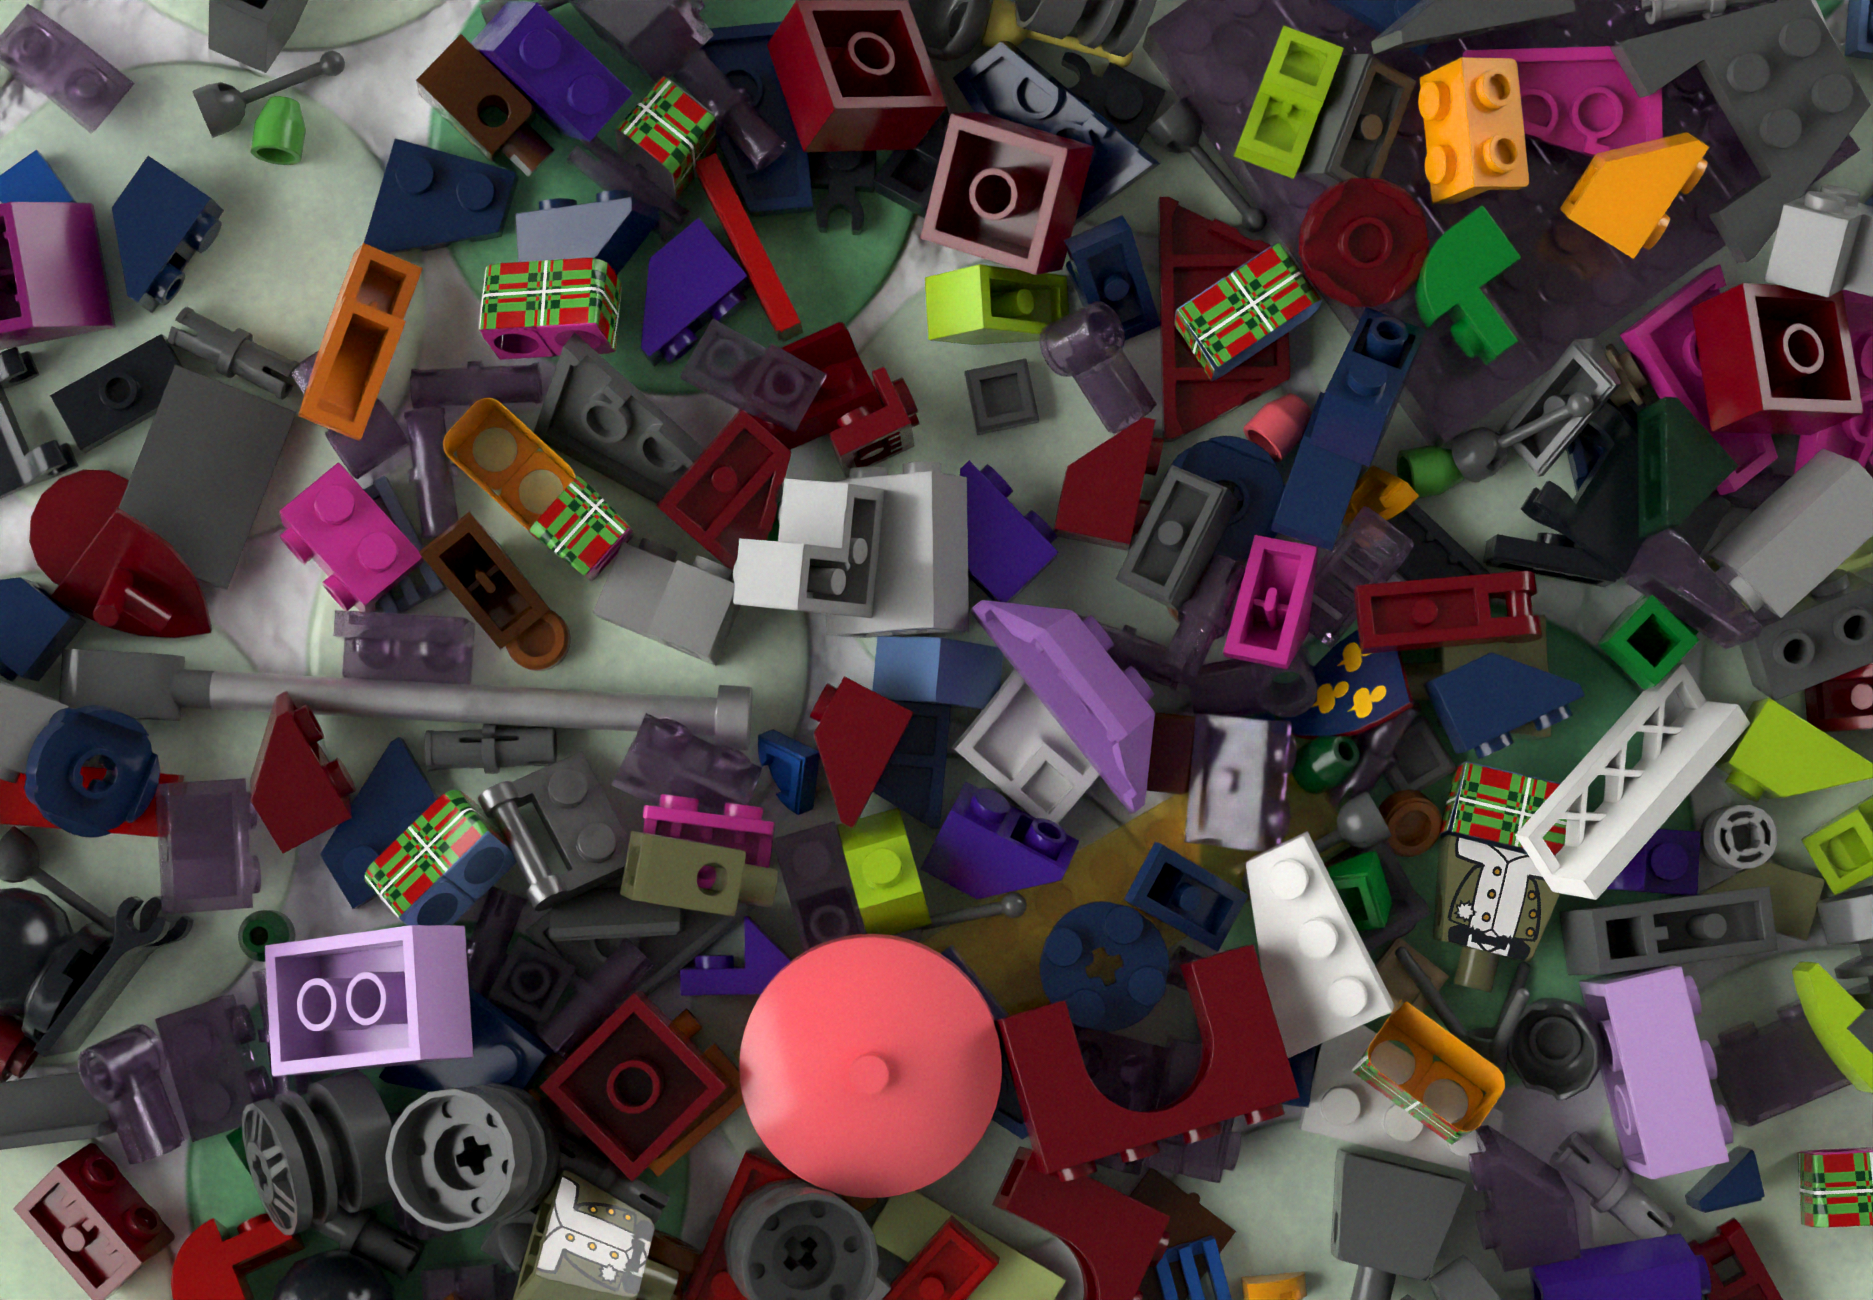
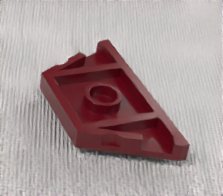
M1168 196L1159 197L1157 204L1162 438L1164 442H1173L1287 383L1290 379L1289 332H1287L1222 377L1214 381L1210 380L1175 325L1176 310L1224 277L1226 278L1234 270L1272 245L1262 240H1251L1241 235L1238 229L1215 218L1211 221L1178 205L1179 201Z

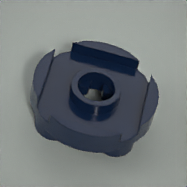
M1219 436L1196 443L1191 448L1189 447L1180 453L1171 465L1221 486L1223 483L1230 484L1234 487L1233 495L1241 502L1240 510L1238 513L1233 512L1209 563L1225 565L1247 561L1255 535L1269 538L1277 536L1278 533L1271 531L1286 485L1283 484L1282 475L1275 467L1276 463L1262 447L1240 437ZM1170 467L1168 468V470H1167V472H1166V474H1165V476H1164V478H1163V482H1164V480H1165V478H1166V476H1167V473H1168Z
M88 705L77 709L69 707L60 709L53 714L49 724L39 733L31 747L26 765L25 794L29 801L36 805L45 819L64 831L89 838L111 834L107 830L117 828L125 821L132 823L148 808L159 783L160 765L158 755L152 752L151 742L146 736H149L143 725L118 710L99 705ZM100 755L99 764L107 769L103 780L92 779L88 788L83 787V776L80 774L82 765L85 761H90L93 756Z
M1107 901L1080 905L1060 917L1045 938L1039 960L1040 981L1050 1003L1065 1000L1071 1021L1074 1024L1101 1032L1128 1028L1149 1015L1165 994L1169 973L1168 951L1155 925L1134 908ZM1104 947L1108 956L1119 954L1122 960V967L1114 971L1116 981L1111 984L1104 985L1100 977L1089 978L1086 974L1085 967L1094 962L1092 951L1097 948Z

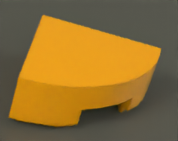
M1373 465L1358 480L1342 524L1351 528H1367L1378 525L1401 513L1419 495L1408 482Z
M1305 1271L1241 1277L1243 1300H1303L1307 1296Z

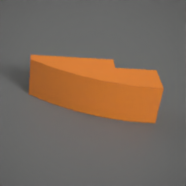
M365 243L354 252L324 333L301 404L299 417L355 440H361L406 323L403 319L421 275L422 267Z

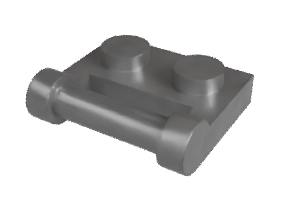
M583 751L513 782L505 781L498 783L479 795L478 801L486 817L495 818L530 886L526 894L535 911L549 909L624 874L630 840ZM530 802L533 803L568 872L561 875L552 874L518 809L519 807Z

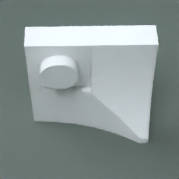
M1016 669L1013 670L981 713L952 746L958 754L1026 813L1035 818L1051 820L1057 824L1099 777L1094 767Z

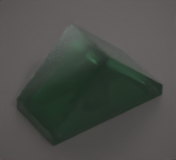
M1665 396L1637 412L1639 537L1653 538L1680 525L1738 467L1736 462L1677 397Z

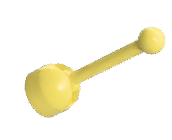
M1011 0L991 1L992 8L986 32L982 36L981 46L993 48L1001 41H1009L1018 46L1026 38L1106 58L1109 62L1121 68L1127 67L1132 62L1133 52H1130L1125 57L1103 51L1101 44L1093 49L1079 44V40L1076 37L1067 35L1063 39H1058L1017 26L1015 2Z

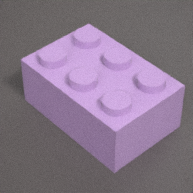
M410 925L265 945L272 1076L327 1074L355 1069L363 1070L473 1057L465 926Z
M1668 965L1616 972L1579 981L1585 1008L1597 1019L1605 1037L1604 1063L1600 1070L1624 1166L1629 1171L1653 1180L1730 1162L1726 1144L1733 1142L1732 1126L1725 1107L1722 1104H1715L1710 1080L1717 1078V1066L1710 1044L1707 1040L1700 1041L1694 1016L1701 1014V1001L1693 978L1691 976L1684 977L1682 967Z

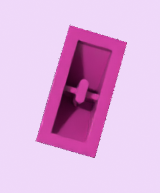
M1258 535L1254 536L1223 651L1224 657L1288 669L1309 633L1318 559V548L1316 546Z

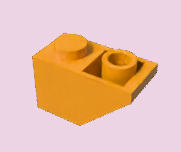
M1686 132L1596 153L1560 207V210L1570 220L1634 259L1642 247L1650 250L1663 235L1670 221V217L1665 212L1679 191L1685 195L1688 194L1702 177L1708 164L1702 157L1709 146Z

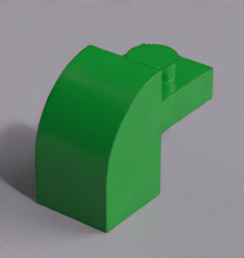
M1483 205L1448 229L1430 249L1422 265L1419 280L1415 283V301L1420 318L1427 329L1446 315H1449L1455 323L1450 327V331L1459 347L1470 358L1478 355L1487 366L1507 352L1518 339L1481 290L1509 271L1521 259V256Z
M1693 565L1669 606L1665 607L1653 595L1647 596L1643 593L1635 603L1627 606L1601 636L1597 645L1642 689L1646 690L1655 687L1699 641L1696 637L1697 633L1730 599Z

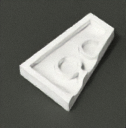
M1308 831L1251 857L1246 862L1261 970L1287 1057L1290 1058L1392 1012L1395 1005Z
M1361 1025L1318 1045L1314 1062L1309 1108L1303 1107L1298 1126L1300 1130L1489 1177L1503 1118L1502 1112L1493 1107L1477 1129L1451 1145L1352 1072V1069L1377 1033ZM1390 1041L1380 1043L1371 1055V1064L1397 1085L1407 1082L1414 1073L1415 1058ZM1439 1079L1432 1082L1425 1090L1423 1097L1424 1105L1450 1124L1456 1123L1463 1118L1468 1108V1098L1461 1086L1449 1079Z

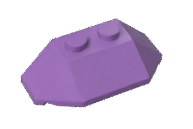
M981 600L971 609L973 617L1129 813H1135L1144 806L1155 712L1147 702L1155 695L1132 666H1129L1122 672L1107 651L1114 646V643L1102 626L1091 615L1082 621L1074 610Z

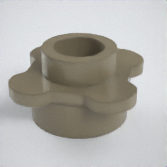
M1611 343L1606 346L1607 351L1605 354L1613 365L1621 385L1612 394L1610 399L1617 408L1632 400L1640 406L1644 403L1643 397H1645L1641 387L1649 383L1631 352L1628 350L1620 355Z

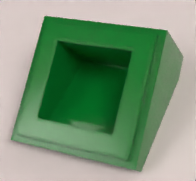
M1377 851L1362 853L1326 868L1357 931L1385 928L1392 907V901Z

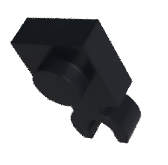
M1065 52L1061 65L1066 69L1074 71L1079 78V82L1068 89L1139 145L1164 98L1166 90L1111 62L1101 78L1092 73L1089 63L1082 56L1076 53Z
M947 105L916 148L894 150L873 179L876 193L923 218L926 216L946 131H943V128L950 119Z
M877 150L813 152L811 186L814 189H828V195L821 200L816 211L819 232L827 233L829 215L834 210L844 209L852 216V235H860L864 226V211L855 195L856 191L874 193L873 179L875 178Z

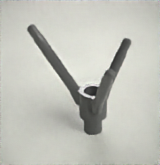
M1399 947L1395 951L1396 957L1449 1032L1494 1064L1503 1075L1506 1074L1507 1046L1530 996L1529 991L1525 989L1526 980L1531 969L1530 965L1526 962L1519 963L1496 1026L1466 1031L1405 947Z

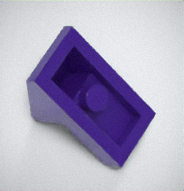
M1658 829L1606 890L1676 895L1698 894L1701 832Z
M745 916V967H734V955L695 956V968L680 969V996L761 994L774 976L793 959L750 916Z

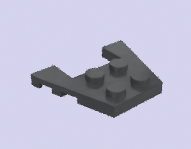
M1780 0L1625 40L1610 47L1639 98L1650 96L1696 65L1760 174V179L1708 213L1736 263L1748 262L1756 257L1778 228L1784 204L1801 198L1871 106L1811 0Z

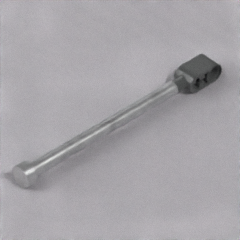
M83 649L62 650L59 702L75 709L88 705L106 706L134 719L181 721V708L271 712L275 697L288 691L297 708L307 704L314 715L715 736L716 749L749 750L752 687L719 685L718 695L715 698L184 669L185 657L178 655Z

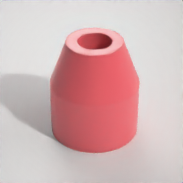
M1289 393L1265 404L1243 427V431L1247 439L1268 452L1274 462H1281L1302 440L1312 412L1300 397Z

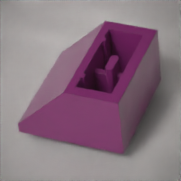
M8 202L0 204V350L116 328L94 205L92 203Z

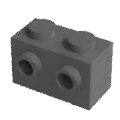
M1834 570L1782 618L1764 607H1761L1756 613L1749 608L1748 611L1731 617L1752 685L1774 701L1873 663V585L1850 571Z

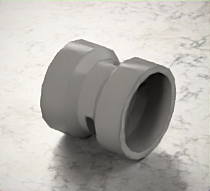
M1753 805L1725 806L1714 810L1703 820L1699 830L1701 832L1700 847L1704 856L1712 864L1724 869H1748L1760 866L1773 855L1778 843L1777 828L1772 818L1763 809Z

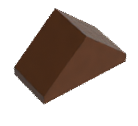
M470 511L419 551L422 558L500 650L550 610L501 545Z

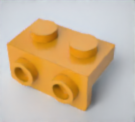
M1461 57L1419 77L1420 93L1418 106L1420 114L1424 119L1427 149L1425 173L1430 182L1432 204H1456L1487 190H1519L1528 186L1529 173L1517 62L1512 58Z

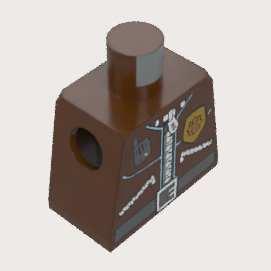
M462 34L416 79L419 95L491 163L504 153L530 177L555 151L530 126L536 118L535 107ZM498 107L508 117L502 125L489 127L479 116L486 108Z

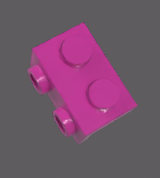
M339 462L279 511L282 525L286 529L279 535L281 540L304 565L311 559L318 564L328 576L322 582L324 588L346 612L355 606L365 617H368L376 610L375 603L424 562L417 548Z
M664 794L660 796L659 807L644 805V833L746 851L745 864L770 868L775 822L762 821V807L725 803L723 815L698 812L699 799ZM704 865L697 874L698 887L709 889L715 883L716 870L714 867Z

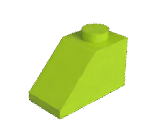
M978 264L925 277L928 340L982 345L1071 338L1066 275L1050 273L1034 275L1018 269Z
M1771 698L1753 701L1745 714L1750 725L1714 765L1729 775L1725 780V784L1754 802H1759L1762 796L1766 799L1784 798L1873 778V763Z
M894 808L859 818L855 828H851L844 823L838 824L845 859L867 934L894 935L932 924L900 809Z

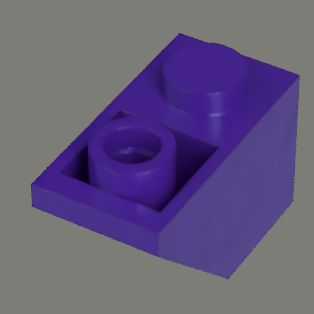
M699 217L649 258L641 349L654 367L664 358L669 364L682 358L698 343L699 339L695 335L698 330L713 318L719 324L726 321L739 311L748 300L743 294L751 287L747 274Z
M969 460L960 468L959 476L967 477L968 577L992 601L1010 603L1056 559L1059 552L1051 543L1058 536L1036 512L1030 510L1023 516L1007 499L1013 493L1012 488L991 466L987 464L979 471Z
M965 782L920 870L975 899H981L1062 880L1079 840L1066 834L1065 830L1057 823L1045 818H1035L1010 805L996 791L978 788Z

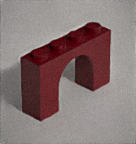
M1254 944L1237 947L1180 964L1201 1034V1059L1198 1070L1186 1090L1172 1102L1157 1109L1140 1112L1125 1109L1107 1099L1096 1088L1085 1068L1065 1000L995 1020L1039 1172L1045 1174L1057 1172L1059 1181L1065 1182L1097 1172L1095 1160L1120 1153L1122 1163L1131 1162L1161 1152L1158 1145V1140L1182 1133L1185 1144L1193 1143L1222 1134L1220 1121L1244 1114L1247 1125L1285 1114L1282 1103L1299 1098L1300 1096Z
M1021 1146L1018 1147L992 1203L993 1206L1054 1235L1069 1248L1077 1260L1082 1273L1084 1284L1083 1300H1142L1143 1293L1138 1288L1148 1266L1153 1268L1160 1262L1170 1239V1233L1165 1231L1171 1218L1170 1216L1088 1176L1060 1182L1057 1172L1050 1174L1039 1172L1033 1149Z

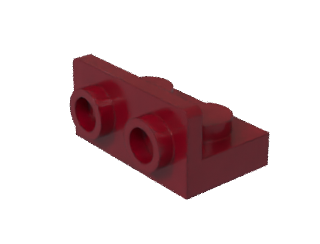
M838 322L740 365L729 372L730 380L743 409L789 450L840 428L837 420L859 407L872 405L875 411L883 408L876 388L859 358L850 333L843 322Z
M884 366L872 371L874 385L883 408L875 411L872 405L859 407L839 418L837 423L840 428L829 433L835 456L846 478L849 477V469L871 467L914 447L912 428L920 424L916 415L918 409L904 379L901 377L891 382Z
M89 1143L57 1164L13 1208L92 1300L108 1299L149 1259L166 1248L175 1239L174 1233L162 1221L159 1213L142 1198L122 1175L117 1165L94 1143Z

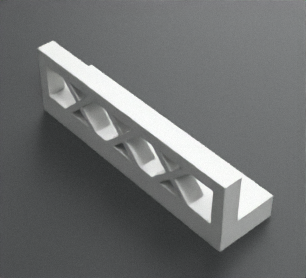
M1678 662L1655 687L1646 689L1641 693L1515 836L1552 892L1597 900L1750 725V722L1739 704L1706 701L1684 663ZM1675 690L1686 709L1670 726H1663L1665 700ZM1637 731L1644 732L1642 758L1632 769H1625L1627 742ZM1598 775H1606L1602 804L1594 812H1586L1588 786ZM1559 819H1567L1565 845L1554 856L1543 840V836Z

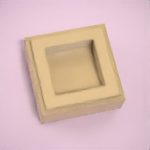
M1395 937L1374 965L1395 1005L1393 1014L1406 1001L1423 1012L1429 1003L1407 974L1403 965L1396 957L1395 951L1399 947H1405L1437 991H1439L1449 976L1400 937Z

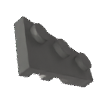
M576 333L566 342L533 433L550 447L658 504L705 449Z

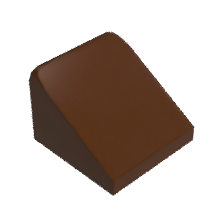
M1155 712L1147 791L1178 795L1189 793L1208 775L1200 718Z

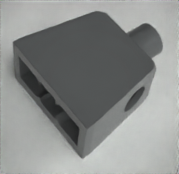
M1341 1149L1337 1150L1331 1254L1338 1260L1358 1265L1350 1300H1391L1396 1275L1423 1281L1428 1279L1466 1187L1465 1182L1456 1177Z

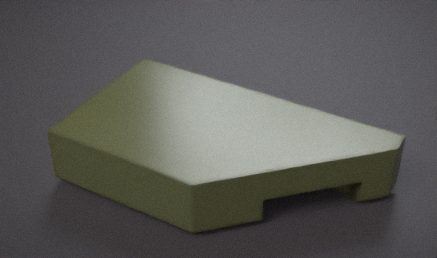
M1766 861L1755 868L1742 869L1710 888L1698 892V894L1769 886L1776 933L1800 941H1807L1817 909L1816 903L1820 899L1825 880Z

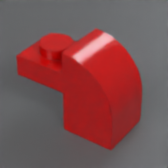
M265 1213L240 1224L237 1227L239 1235L231 1238L228 1229L215 1218L210 1219L190 1234L176 1256L171 1276L173 1300H255L246 1275L305 1249L300 1233L284 1235L274 1225L268 1213Z

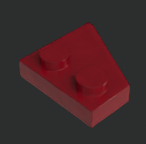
M740 408L656 506L722 564L734 570L738 557L739 538L767 541L778 507L776 503L781 484L784 482L792 452L744 409Z

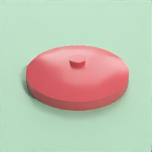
M856 934L829 940L808 949L784 966L768 983L759 996L744 1030L739 1059L740 1085L747 1113L756 1132L770 1152L787 1169L803 1180L833 1193L860 1198H885L916 1191L934 1183L951 1172L973 1151L988 1128L997 1106L1002 1079V1051L996 1023L986 1000L972 980L955 963L930 947L910 939L885 934Z

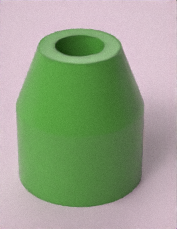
M274 96L268 99L255 120L250 150L254 157L278 165H294L301 161L306 128L299 102L282 96Z
M1429 445L1401 450L1398 453L1397 476L1408 482L1419 495L1417 499L1441 495L1464 481L1465 477L1455 464L1452 449Z

